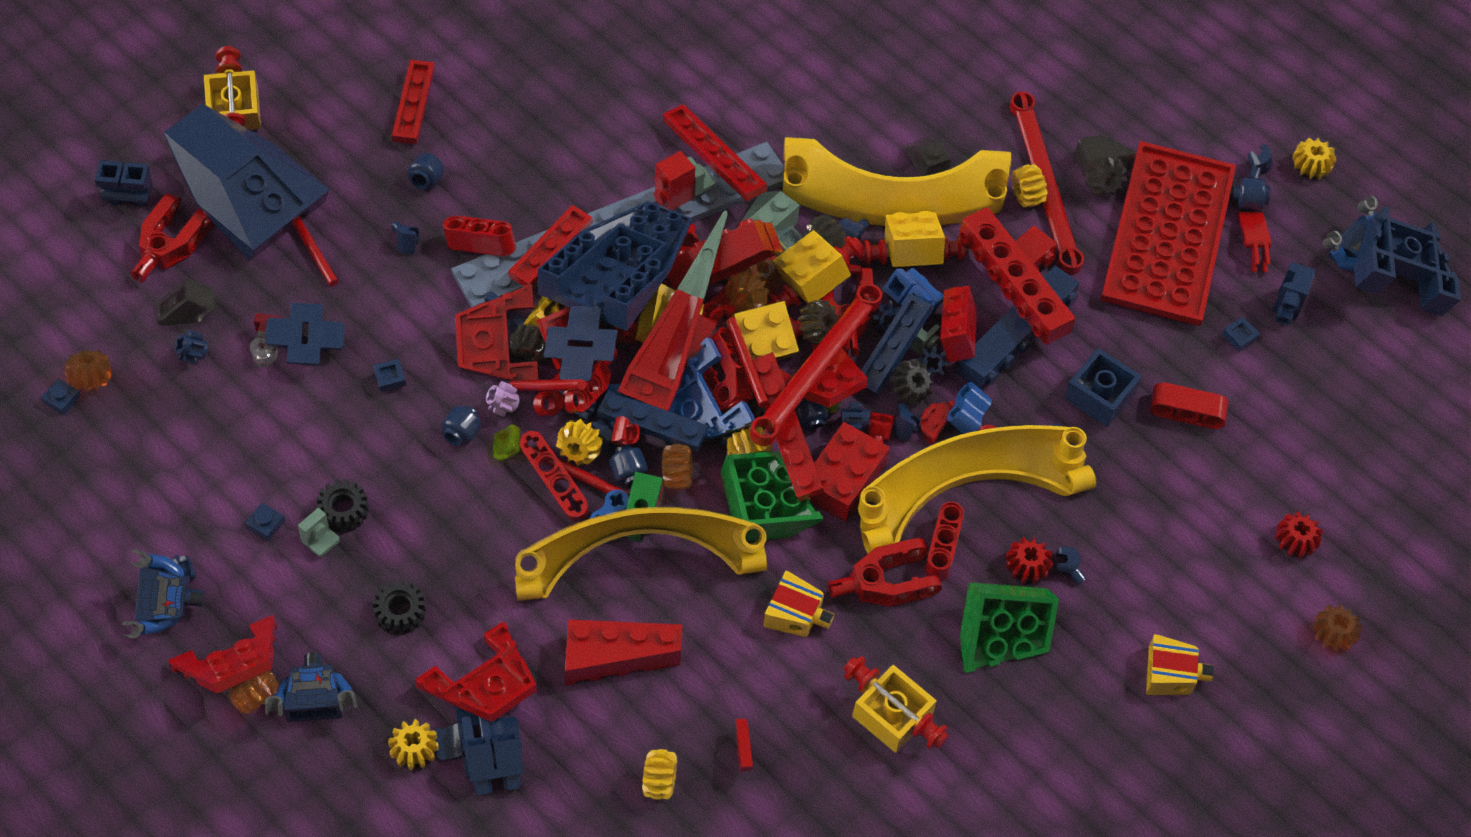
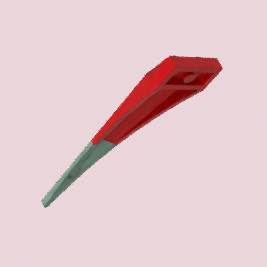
M727 211L722 213L673 297L628 366L618 393L666 411L670 410L680 387L726 222Z

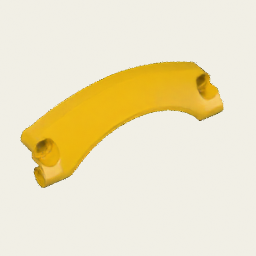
M785 137L782 192L800 205L838 218H849L855 222L866 219L869 224L885 226L886 215H893L897 212L911 214L929 211L936 212L940 225L962 222L963 218L986 207L993 214H997L1003 209L1011 166V152L980 150L964 163L944 172L920 177H892L856 168L834 156L815 139Z
M1044 425L998 427L958 435L911 455L886 471L861 492L858 512L861 517L860 530L862 541L867 554L876 547L900 542L910 520L927 502L937 495L965 483L989 479L1014 480L1034 484L1062 496H1070L1095 488L1096 477L1094 471L1089 465L1084 466L1087 457L1083 450L1087 439L1086 434L1077 427ZM867 502H873L877 505H869Z
M680 507L634 508L597 516L566 527L521 550L515 558L517 600L547 598L561 575L581 556L608 541L635 534H667L693 541L719 556L737 575L767 571L764 549L766 532L758 524L737 517L706 510ZM757 529L759 533L758 539L753 543H748L745 539L747 531ZM527 555L533 556L536 559L535 567L529 570L522 568L520 565L522 558Z

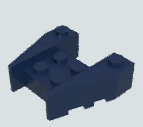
M1383 207L1367 223L1354 265L1356 288L1378 295L1398 274L1418 281L1421 310L1443 316L1461 301L1459 279L1456 272L1450 271L1447 264L1450 258L1447 252H1442L1438 242L1441 237L1435 223L1431 222L1424 229L1390 218L1389 207Z

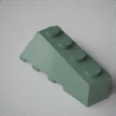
M781 191L764 192L757 196L742 221L752 218L754 221L762 220V222L772 223L778 239H780L798 223L800 205ZM737 274L726 278V280L730 281V279L735 277Z

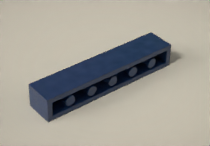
M1054 266L1044 276V279L1063 303L1071 307L1079 296L1077 294L1079 282L1057 266ZM1015 305L975 343L974 358L960 360L958 363L956 374L967 382L974 383L981 390L987 385H993L998 379L1000 372L1003 369H1009L1014 363L1016 356L1019 353H1025L1030 347L1032 340L1036 337L1026 319L1021 318Z

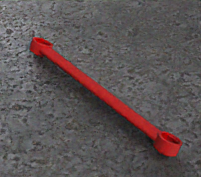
M1016 92L1011 98L1010 111L1017 117L1031 165L1035 164L1041 169L1042 175L1045 176L1044 180L1047 184L1046 189L1048 193L1043 206L1054 241L1057 242L1056 248L1059 255L1057 267L1068 275H1075L1082 269L1084 255L1076 248L1035 116V99L1028 92ZM1022 101L1023 108L1015 105V102ZM1070 257L1071 266L1064 263L1062 259Z
M868 283L858 287L855 299L763 416L753 420L749 433L751 440L755 444L769 446L775 442L780 427L867 315L879 308L882 299V291L879 287ZM869 294L867 300H864L860 295ZM757 427H765L761 435L756 432L755 429Z

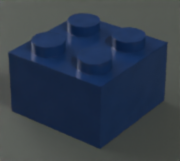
M1098 348L1069 381L1064 399L1108 427L1136 394L1142 375Z

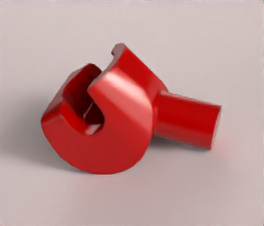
M690 225L680 251L685 250V252L694 249L693 245L699 242L698 236L695 234V225Z
M870 413L868 435L882 443L884 440H890L894 416Z
M624 416L616 417L611 443L618 446L636 443L640 435L638 424H630V420Z

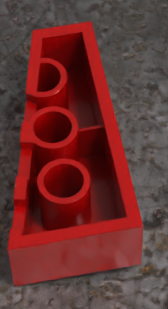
M568 619L565 686L589 679V682L601 680V677L618 674V676L629 675V672L637 670L645 672L679 666L681 663L682 624Z

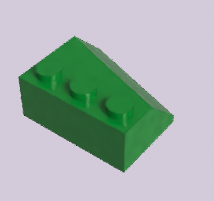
M779 451L726 456L720 474L731 516L754 522L761 526L766 532V540L790 538L823 521L824 518L820 512H816L810 504V498L801 502L798 501L783 457ZM750 529L747 531L746 541H756L759 537L758 530Z
M969 582L960 631L964 672H973L975 668L987 665L989 667L1000 665V662L1015 658L1020 660L1048 653L1050 651L1059 598L1047 588Z

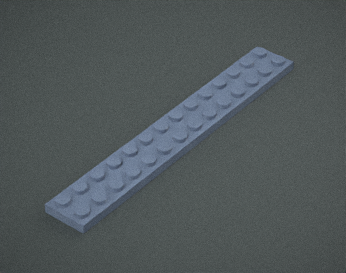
M768 142L736 154L767 183L766 192L783 186L784 166ZM709 165L704 168L715 180V187L694 196V199L672 210L692 218V223L745 202ZM655 187L588 213V215L593 217V223L590 227L647 201L658 204L654 197ZM546 231L516 242V250L510 255L495 256L486 254L451 268L452 275L471 308L484 303V295L489 291H493L501 297L507 292L510 293L522 288L521 284L509 277L508 271ZM538 281L533 285V288L538 286Z

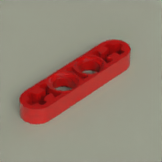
M536 431L524 433L520 438L522 452L565 515L572 521L585 519L589 513V505L586 498L543 436ZM531 439L533 442H537V447L541 452L538 456L532 447H528V441ZM545 459L554 461L553 469L548 472L540 469V463ZM560 480H565L569 483V488L563 493L554 490L555 483ZM571 496L577 505L582 504L579 513L575 510L571 511L572 506L568 500Z

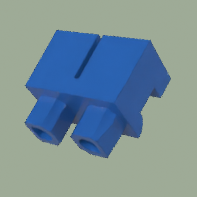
M914 268L907 272L903 269H896L883 287V290L901 307L910 293L932 304L934 309L928 318H931L936 309L943 303L944 295L937 291Z

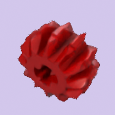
M1299 511L1294 513L1293 516L1288 513L1276 527L1275 540L1281 542L1279 550L1287 549L1288 557L1296 553L1299 559L1304 557L1305 554L1308 556L1314 554L1315 550L1322 543L1323 529L1318 528L1319 520L1311 521L1310 513L1305 517H1302Z
M1025 537L1020 539L1019 543L1014 541L1005 557L1006 561H1008L1006 565L1007 570L1013 571V579L1021 577L1023 584L1028 579L1034 585L1038 582L1039 578L1044 580L1053 565L1051 560L1052 551L1045 550V542L1037 544L1035 537L1031 542H1028Z

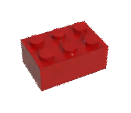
M843 422L814 462L825 492L811 497L809 502L847 522L859 505L861 492L877 479L886 466L890 447Z

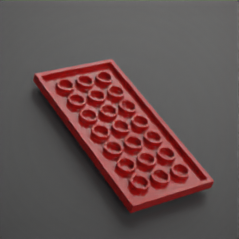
M1143 141L1139 142L1100 301L1201 326L1236 169L1235 164Z

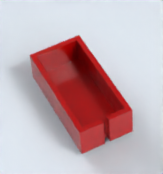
M750 218L738 223L739 228L732 231L730 229L723 230L707 287L782 253L783 249L773 224L762 222V220L754 221ZM706 240L695 243L693 245L694 249L685 252V250L679 251L673 267L668 273L674 290H677Z

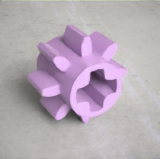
M503 381L500 382L499 386H491L486 394V402L489 404L488 409L505 417L506 411L509 413L514 412L519 404V395L516 394L517 388Z

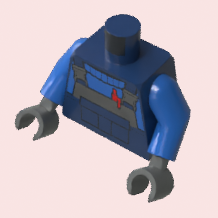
M1374 196L1366 197L1365 200L1360 201L1357 205L1360 212L1366 213L1365 216L1361 215L1342 235L1338 231L1328 233V238L1322 242L1325 249L1331 248L1328 258L1335 261L1342 270L1354 272V265L1367 223L1377 214L1373 212L1378 205L1377 199Z
M139 549L132 550L133 553L140 555V560L136 563L129 561V564L140 568L135 620L122 623L125 626L131 625L133 630L131 634L123 635V637L134 639L139 635L160 633L177 625L179 619L186 615L187 606H203L204 590L189 589L190 576L184 575L182 567L167 556L146 554Z
M311 652L304 655V666L291 668L289 676L282 680L273 696L265 699V715H268L271 711H278V716H282L284 707L287 722L343 718L342 711H344L345 706L353 705L354 708L358 706L355 693L344 677L339 673H334L332 665H321V655Z

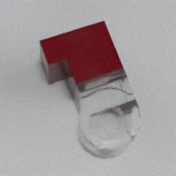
M256 313L253 322L257 337L250 344V352L254 364L259 367L271 366L276 360L279 346L266 345V323L268 317L282 318L280 316Z

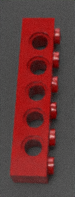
M986 207L963 218L959 231L961 241L970 247L976 260L984 265L990 278L998 283L1006 299L1012 301L1020 317L1026 319L1032 327L1034 335L1040 338L1045 345H1048L1070 334L1076 318L991 210Z

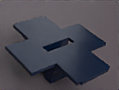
M291 302L290 319L268 317L265 343L267 346H279L288 349L287 364L319 365L320 350H342L344 346L345 324L343 322L322 321L323 304ZM302 323L309 324L308 344H301Z
M573 306L570 309L568 327L548 326L544 358L562 359L559 379H583L585 382L591 381L595 363H599V361L613 362L618 330L600 329L602 309L599 307ZM569 341H570L574 346H568Z
M455 706L458 723L435 729L437 734L435 741L439 745L437 751L439 761L463 758L465 776L468 778L469 772L463 740L473 739V726H480L481 737L489 736L493 763H496L492 735L518 731L520 737L516 716L497 718L490 722Z

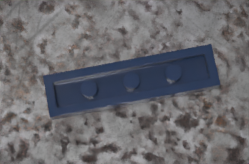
M911 293L909 294L861 370L868 378L865 389L879 396L934 309L932 304Z
M610 390L607 391L597 411L598 417L614 423L616 417L624 416L630 420V424H638L640 432L698 452L708 432V425Z

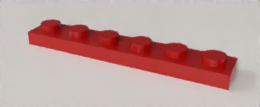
M684 104L663 113V121L745 201L767 191V183Z
M773 352L752 360L769 401V404L765 406L766 411L786 387ZM794 409L778 430L776 441L797 499L801 502L825 491Z

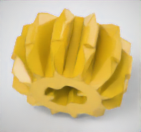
M1319 137L1315 141L1311 138H1308L1305 142L1301 141L1293 154L1294 169H1299L1301 175H1309L1310 179L1314 176L1321 179L1324 175H1328L1335 165V148L1328 147V142H1320Z
M1035 164L1018 167L1012 173L1011 181L1014 196L1017 197V202L1023 207L1037 206L1046 201L1048 192L1046 189L1047 184L1044 180L1045 176L1042 175L1041 169Z
M582 419L576 422L570 420L558 432L556 447L561 449L560 455H566L568 462L574 460L577 466L582 463L588 465L601 452L603 438L598 436L600 429L591 428V422L586 425Z
M751 426L748 429H742L740 432H734L733 436L727 439L726 445L728 455L772 452L773 447L772 445L759 446L755 444L750 438ZM762 427L755 429L760 435L764 431Z
M416 718L410 726L403 721V729L394 728L392 731L394 737L388 740L389 747L392 748L390 756L393 759L397 758V765L400 767L408 763V768L412 771L415 764L419 763V766L424 769V760L433 761L435 758L433 752L439 749L438 742L435 741L437 734L434 730L430 731V725L427 722L419 727V721Z
M659 749L651 750L647 754L642 779V789L645 797L661 800L669 799L672 796L677 771V757L674 752Z

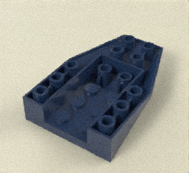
M203 103L163 133L196 205L249 261L270 245L271 238L300 215L305 213L307 216L323 204L330 191L328 187L275 144Z
M647 201L586 228L538 268V294L570 308L573 306L599 307L602 309L601 321L627 331L671 271L692 223V218Z

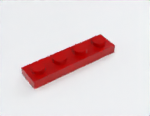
M410 59L392 132V142L417 145L435 71L434 62Z
M571 205L508 271L509 277L522 286L531 283L534 285L538 281V268L581 231L589 228L593 223V217Z

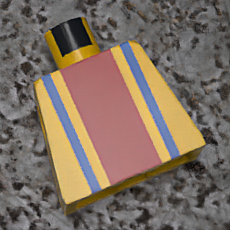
M785 571L765 612L763 626L806 637L813 624L829 629L834 613L821 609L824 597L822 591L794 574Z
M1154 634L1148 648L1146 695L1192 694L1197 680L1212 681L1214 666L1198 663L1199 649L1196 646Z

